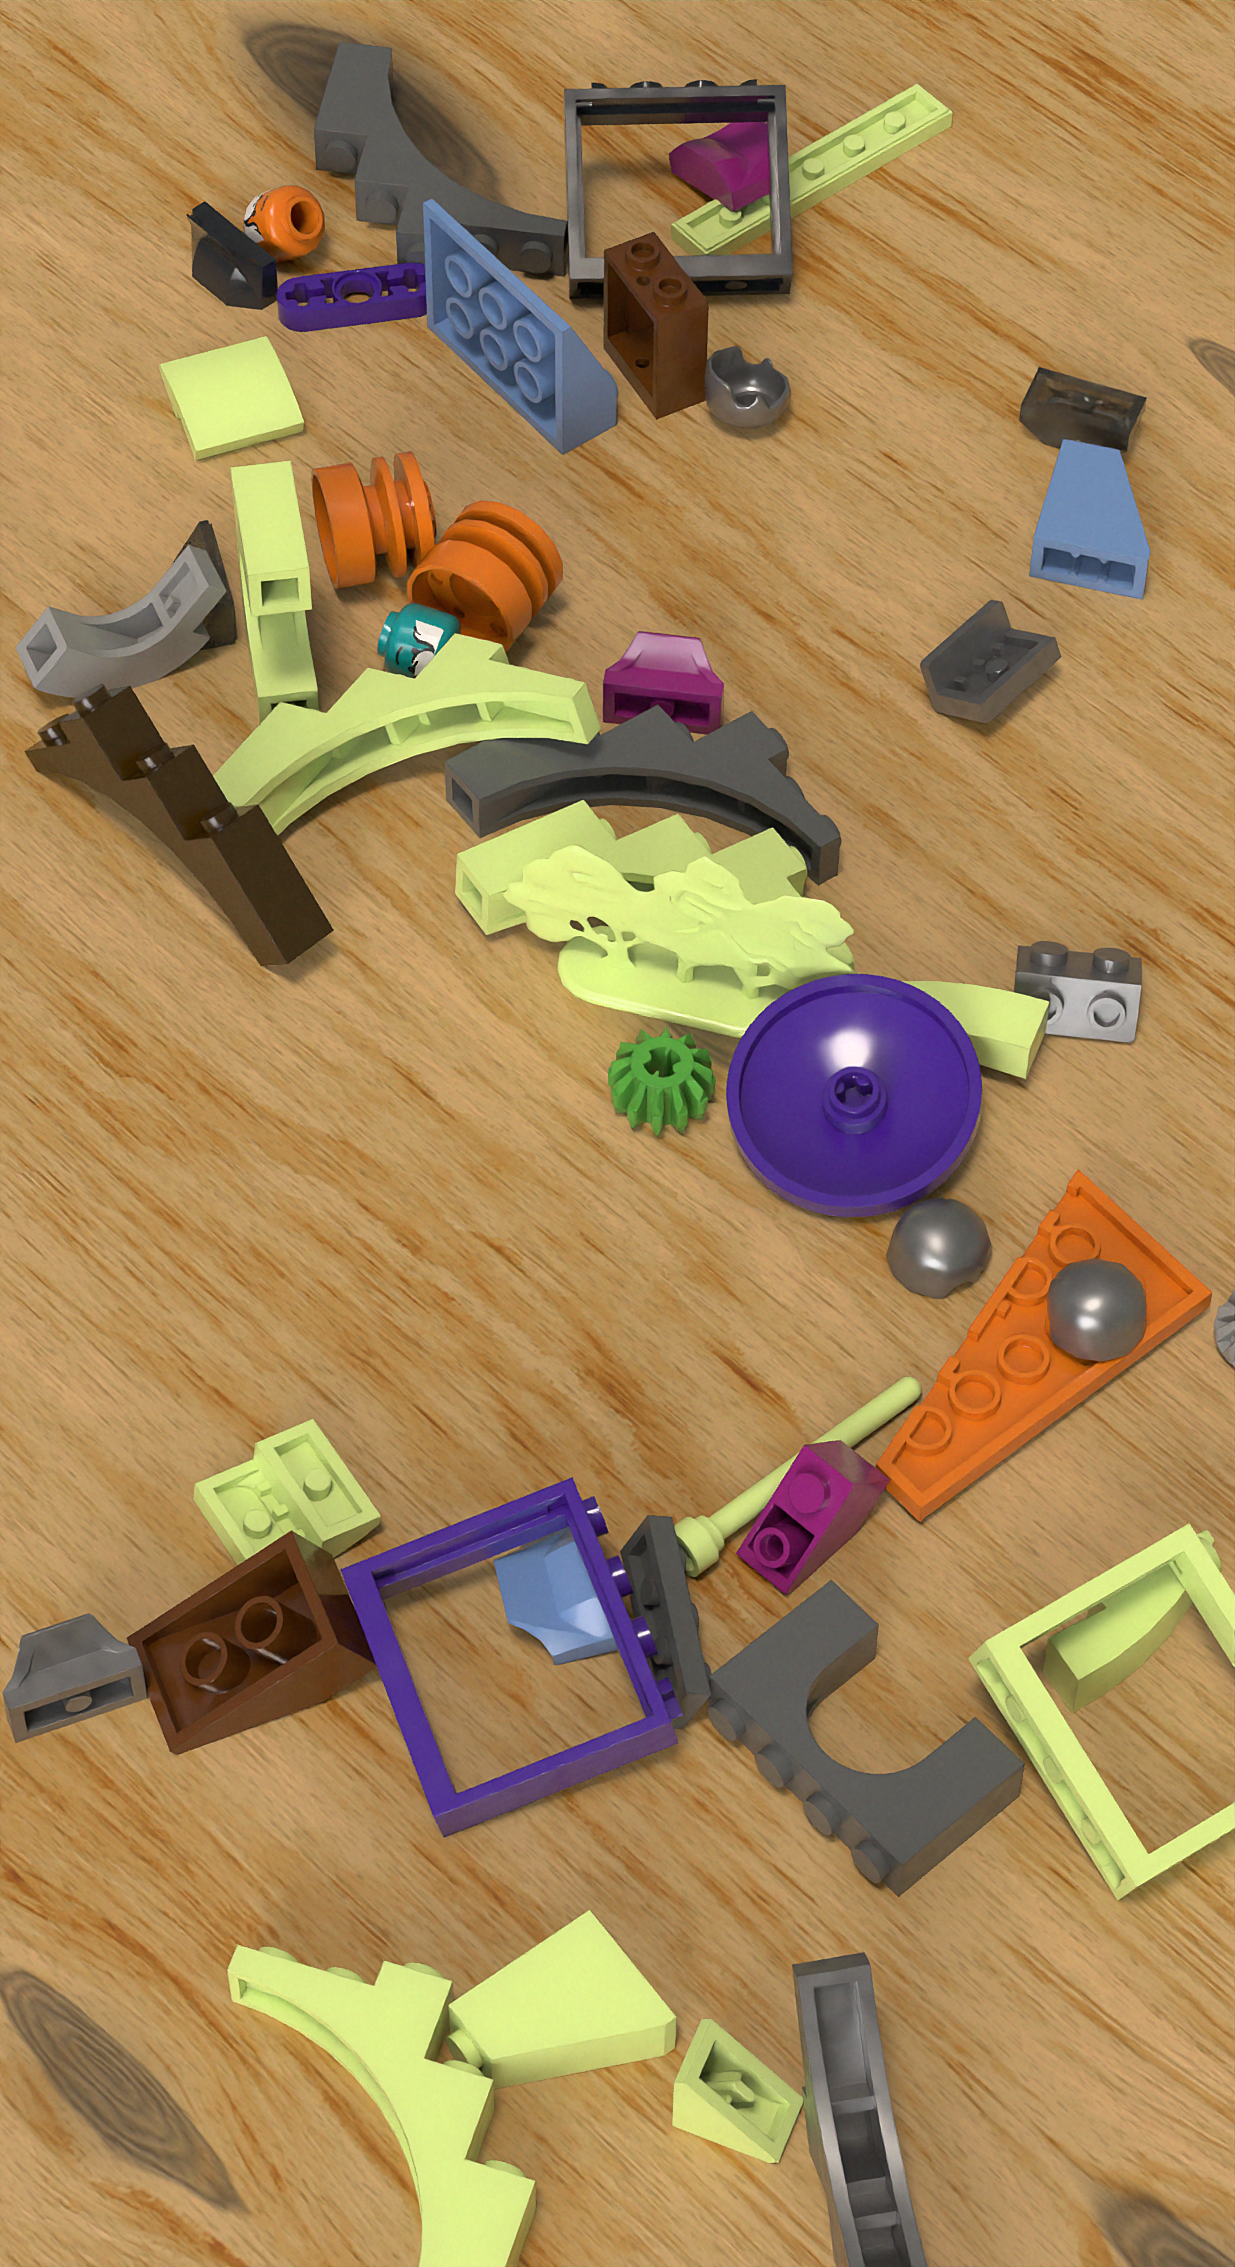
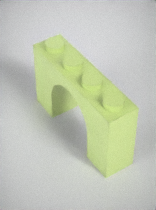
M291 460L230 467L244 629L259 723L280 702L319 711L318 688L305 610L312 609L310 569Z

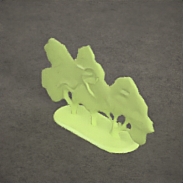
M574 844L554 851L549 858L535 859L530 864L522 866L523 881L508 883L507 891L503 893L506 901L524 910L526 926L536 936L551 942L567 941L559 953L557 971L563 986L575 997L595 1005L726 1036L741 1038L749 1025L766 1007L785 993L801 985L830 976L859 974L827 952V948L842 945L850 935L854 934V929L840 917V912L832 904L823 900L793 897L784 894L775 900L759 904L751 903L744 897L743 889L740 887V879L721 864L712 861L706 856L687 864L685 872L671 870L653 878L655 890L644 892L638 891L631 886L610 862ZM596 917L604 921L608 926L601 925L592 928L587 918ZM570 921H578L584 927V930L573 929L570 926Z

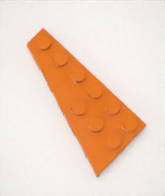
M1077 1169L1067 1184L1066 1193L1055 1209L1049 1210L1038 1226L1036 1237L1022 1257H1017L969 1327L967 1337L953 1357L949 1356L940 1369L936 1383L921 1405L914 1407L877 1461L876 1469L890 1479L885 1489L919 1522L1209 1308L1213 1292L1087 1176ZM1092 1258L1121 1263L1141 1281L1147 1303L1145 1333L1142 1340L1127 1355L1107 1361L1081 1359L1058 1347L1052 1340L1047 1309L1048 1290L1050 1282L1055 1279L1056 1274L1070 1263Z

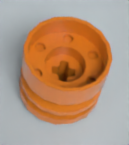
M412 451L394 455V481L385 458H372L370 485L368 486L362 485L352 462L312 469V496L318 534L327 571L335 589L374 582L376 555L384 554L387 565L394 577H404L407 571L406 549L415 569L435 545L437 528L429 487L422 478L418 462Z
M480 500L465 506L455 522L446 530L439 544L434 545L415 568L407 581V596L410 603H418L455 616L461 624V635L502 644L505 653H507L525 630L532 616H535L540 611L544 603L563 580V562L554 542L537 523L524 513L500 502Z

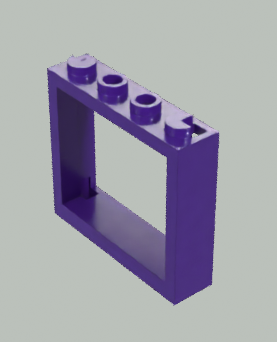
M573 1477L340 1569L431 1812L443 1837L678 1744L672 1720L682 1717L683 1713L676 1699L673 1687L668 1677L656 1682L646 1659L658 1655L655 1643L643 1615L632 1620L629 1618L622 1601L623 1597L633 1594L629 1579L619 1555L605 1559L597 1539L609 1533L605 1520L594 1496L582 1501ZM569 1527L646 1718L457 1793L384 1600Z

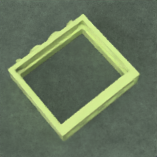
M1190 1523L988 1639L968 1658L1117 1901L1235 1830V1802L1148 1854L1021 1648L1169 1563L1235 1668V1594L1221 1574L1222 1564L1216 1550L1206 1539L1198 1538Z

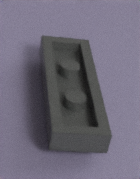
M647 1515L620 1550L623 1567L633 1590L630 1600L634 1619L642 1615L644 1616L658 1655L646 1660L655 1682L666 1677L669 1678L683 1713L682 1717L672 1720L673 1728L683 1729L711 1696L709 1676L712 1673L709 1665L703 1659L698 1636L699 1615L696 1606L690 1600L685 1578V1552L677 1542L673 1519L668 1516Z

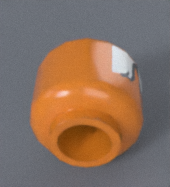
M284 185L254 197L247 206L243 219L244 233L273 256L276 262H287L314 251L322 241L326 227L324 212L319 201L310 191L296 185Z

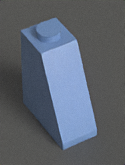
M1063 439L1033 537L1029 576L1143 600L1151 551L1120 450Z

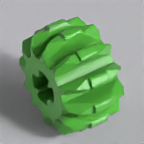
M667 1026L660 1034V1037L652 1038L641 1029L636 1037L635 1044L621 1042L616 1052V1060L611 1062V1067L608 1069V1086L611 1087V1102L615 1107V1113H627V1120L630 1122L632 1129L646 1122L650 1123L656 1136H658L664 1125L671 1124L683 1133L688 1125V1118L703 1120L704 1113L707 1111L708 1101L712 1100V1095L715 1094L716 1077L713 1075L712 1059L709 1056L708 1049H696V1042L691 1033L677 1040L672 1038V1034Z

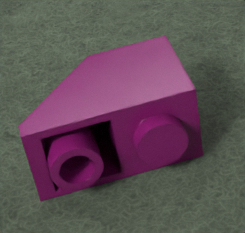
M841 1440L805 1444L736 1554L784 1594H790L858 1532L890 1479Z

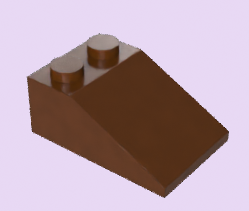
M292 1530L126 1638L128 1644L135 1647L143 1666L146 1691L170 1752L176 1755L324 1702L377 1668L360 1620L333 1555Z

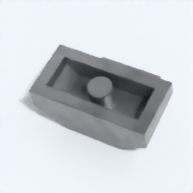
M89 1613L22 1635L13 1676L2 1692L7 1721L15 1743L148 1699L143 1666L136 1648L118 1641Z

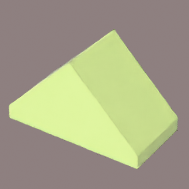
M701 2019L674 2082L672 2126L767 2163H779L803 2105V2097L712 2019Z

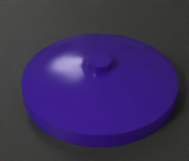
M844 974L814 980L801 985L772 1002L755 1018L741 1037L734 1051L727 1077L726 1101L732 1134L739 1152L753 1173L769 1189L785 1200L813 1212L839 1217H867L896 1211L919 1201L940 1187L961 1165L973 1144L980 1124L982 1078L976 1051L969 1036L960 1022L939 1001L926 992L896 979L869 974Z

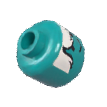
M409 603L400 612L391 611L387 616L380 633L377 655L384 657V664L388 673L401 674L415 679L455 633L461 634V624L451 614L418 603Z

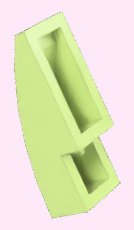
M902 981L926 992L954 1015L969 1036L976 1051L979 1065L1026 1079L1046 1032L1049 1001L973 984L940 981Z
M1208 1530L1197 1534L1198 1538L1202 1537L1212 1546L1214 1545L1215 1540ZM1169 1563L1088 1609L1086 1619L1048 1637L1043 1672L1072 1714L1111 1691L1140 1668L1169 1638L1191 1607L1193 1601Z

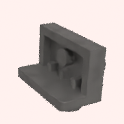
M990 600L921 661L920 669L935 712L988 724L991 720L1001 715L1004 708L1025 689L1035 684L1041 678V675L1061 658V654L1055 637L1011 628L1003 602Z
M1051 941L1035 942L1031 947L1018 945L1014 992L1050 1002L1045 1034L1120 1042H1132L1135 1039L1142 986V958L1131 957L1128 952L1117 948H1099L1094 950L1093 953L1068 951L1065 945Z

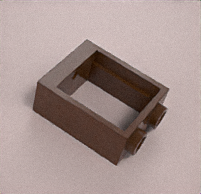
M655 232L605 249L603 349L656 420L706 401L705 368L707 361L709 302ZM645 364L647 367L639 368L638 365Z

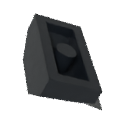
M203 202L193 208L192 215H186L191 224L192 277L226 306L263 310L276 302L278 290L276 259L207 202Z

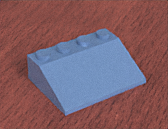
M433 199L424 202L427 327L562 455L616 426V403L618 398L616 382L611 374L601 366L572 327Z

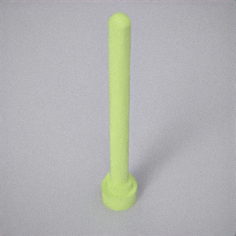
M914 1377L900 1379L813 1443L841 1440L850 1448L918 1400L922 1393L920 1382ZM799 1453L710 1517L700 1515L695 1519L685 1517L674 1525L677 1542L685 1552V1574L696 1577L718 1561L719 1551L725 1546L724 1539L763 1511Z

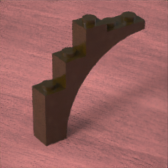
M100 684L84 692L72 702L76 711L70 715L64 714L39 729L37 733L41 740L24 751L37 772L59 773L82 781L114 800L141 821L175 853L206 888L233 923L260 966L289 964L334 931L259 804L234 807L231 802H228L195 745L170 748L168 743L163 741L131 686L107 690L104 684Z

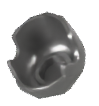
M732 346L715 351L706 361L705 393L707 406L717 418L725 423L738 427H762L775 422L788 407L791 398L788 377L773 367L770 358H765L759 364H751L745 360L742 348Z
M940 1197L919 1202L907 1209L893 1230L886 1257L892 1275L910 1291L932 1298H945L956 1286L967 1281L970 1284H974L977 1281L980 1272L985 1268L992 1250V1244L984 1220L967 1204L958 1200Z
M1097 1258L1073 1262L1056 1274L1055 1279L1050 1282L1047 1295L1050 1335L1054 1343L1081 1359L1107 1361L1127 1355L1142 1340L1145 1333L1147 1303L1141 1281L1123 1264Z

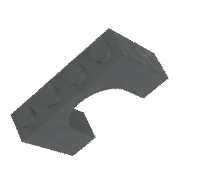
M830 1580L709 1676L711 1696L708 1698V1715L715 1728L726 1739L730 1741L738 1739L755 1756L758 1768L770 1783L778 1788H782L785 1785L803 1803L805 1814L820 1832L825 1835L834 1833L851 1850L854 1863L869 1880L874 1883L882 1881L899 1897L1020 1796L1025 1763L976 1717L925 1759L902 1771L887 1774L864 1773L847 1768L828 1756L815 1741L810 1731L808 1720L824 1699L875 1659L879 1628L877 1622L836 1583Z

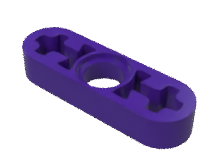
M402 263L288 279L277 290L278 318L283 326L292 331L309 332L427 315L425 265L421 263ZM408 289H416V291L409 292ZM388 291V296H382V292ZM351 292H365L371 296L370 299L361 303H352L343 297ZM332 298L333 303H327V299ZM298 303H307V305L299 306Z

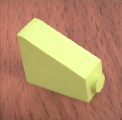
M590 1910L448 2005L450 2035L446 2037V2043L455 2060L468 2063L478 2068L485 2077L493 2079L494 2089L660 2057L675 2048L676 2016Z

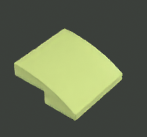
M267 336L159 364V370L176 419L181 418L195 460L303 432L305 422L281 362Z
M314 1419L255 1443L252 1460L197 1482L194 1485V1502L237 1565L291 1530L329 1552L334 1558L377 1527L381 1520V1515Z

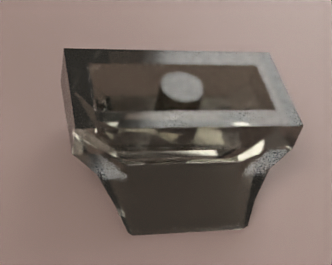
M1039 367L1021 403L1019 421L1044 445L1060 449L1063 439L1117 449L1120 450V453H1125L1129 449L1145 412L1147 397Z

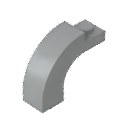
M188 545L155 587L132 606L103 616H81L48 606L15 648L36 690L64 697L77 698L100 684H104L107 690L125 686L135 688L167 675L189 660L206 644L210 636L202 621L227 591L207 551Z

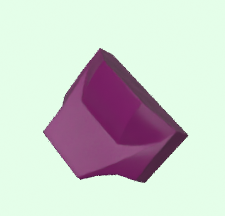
M765 122L729 123L722 129L704 138L687 141L669 153L672 173L713 199H717L732 211H736L769 194L767 124Z
M645 631L637 632L621 659L605 670L603 680V722L622 724L659 705L674 722L679 721L683 723L690 733L708 735L721 728L724 715V683L713 672L701 639Z

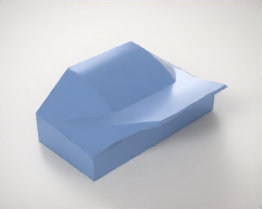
M569 1527L523 1544L519 1549L493 1560L508 1623L524 1629L541 1640L552 1655L555 1666L618 1650Z

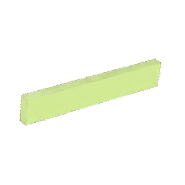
M915 84L788 157L791 219L951 127L953 112L920 85ZM769 194L736 211H732L717 199H714L672 223L671 239L691 256L730 255L771 231Z

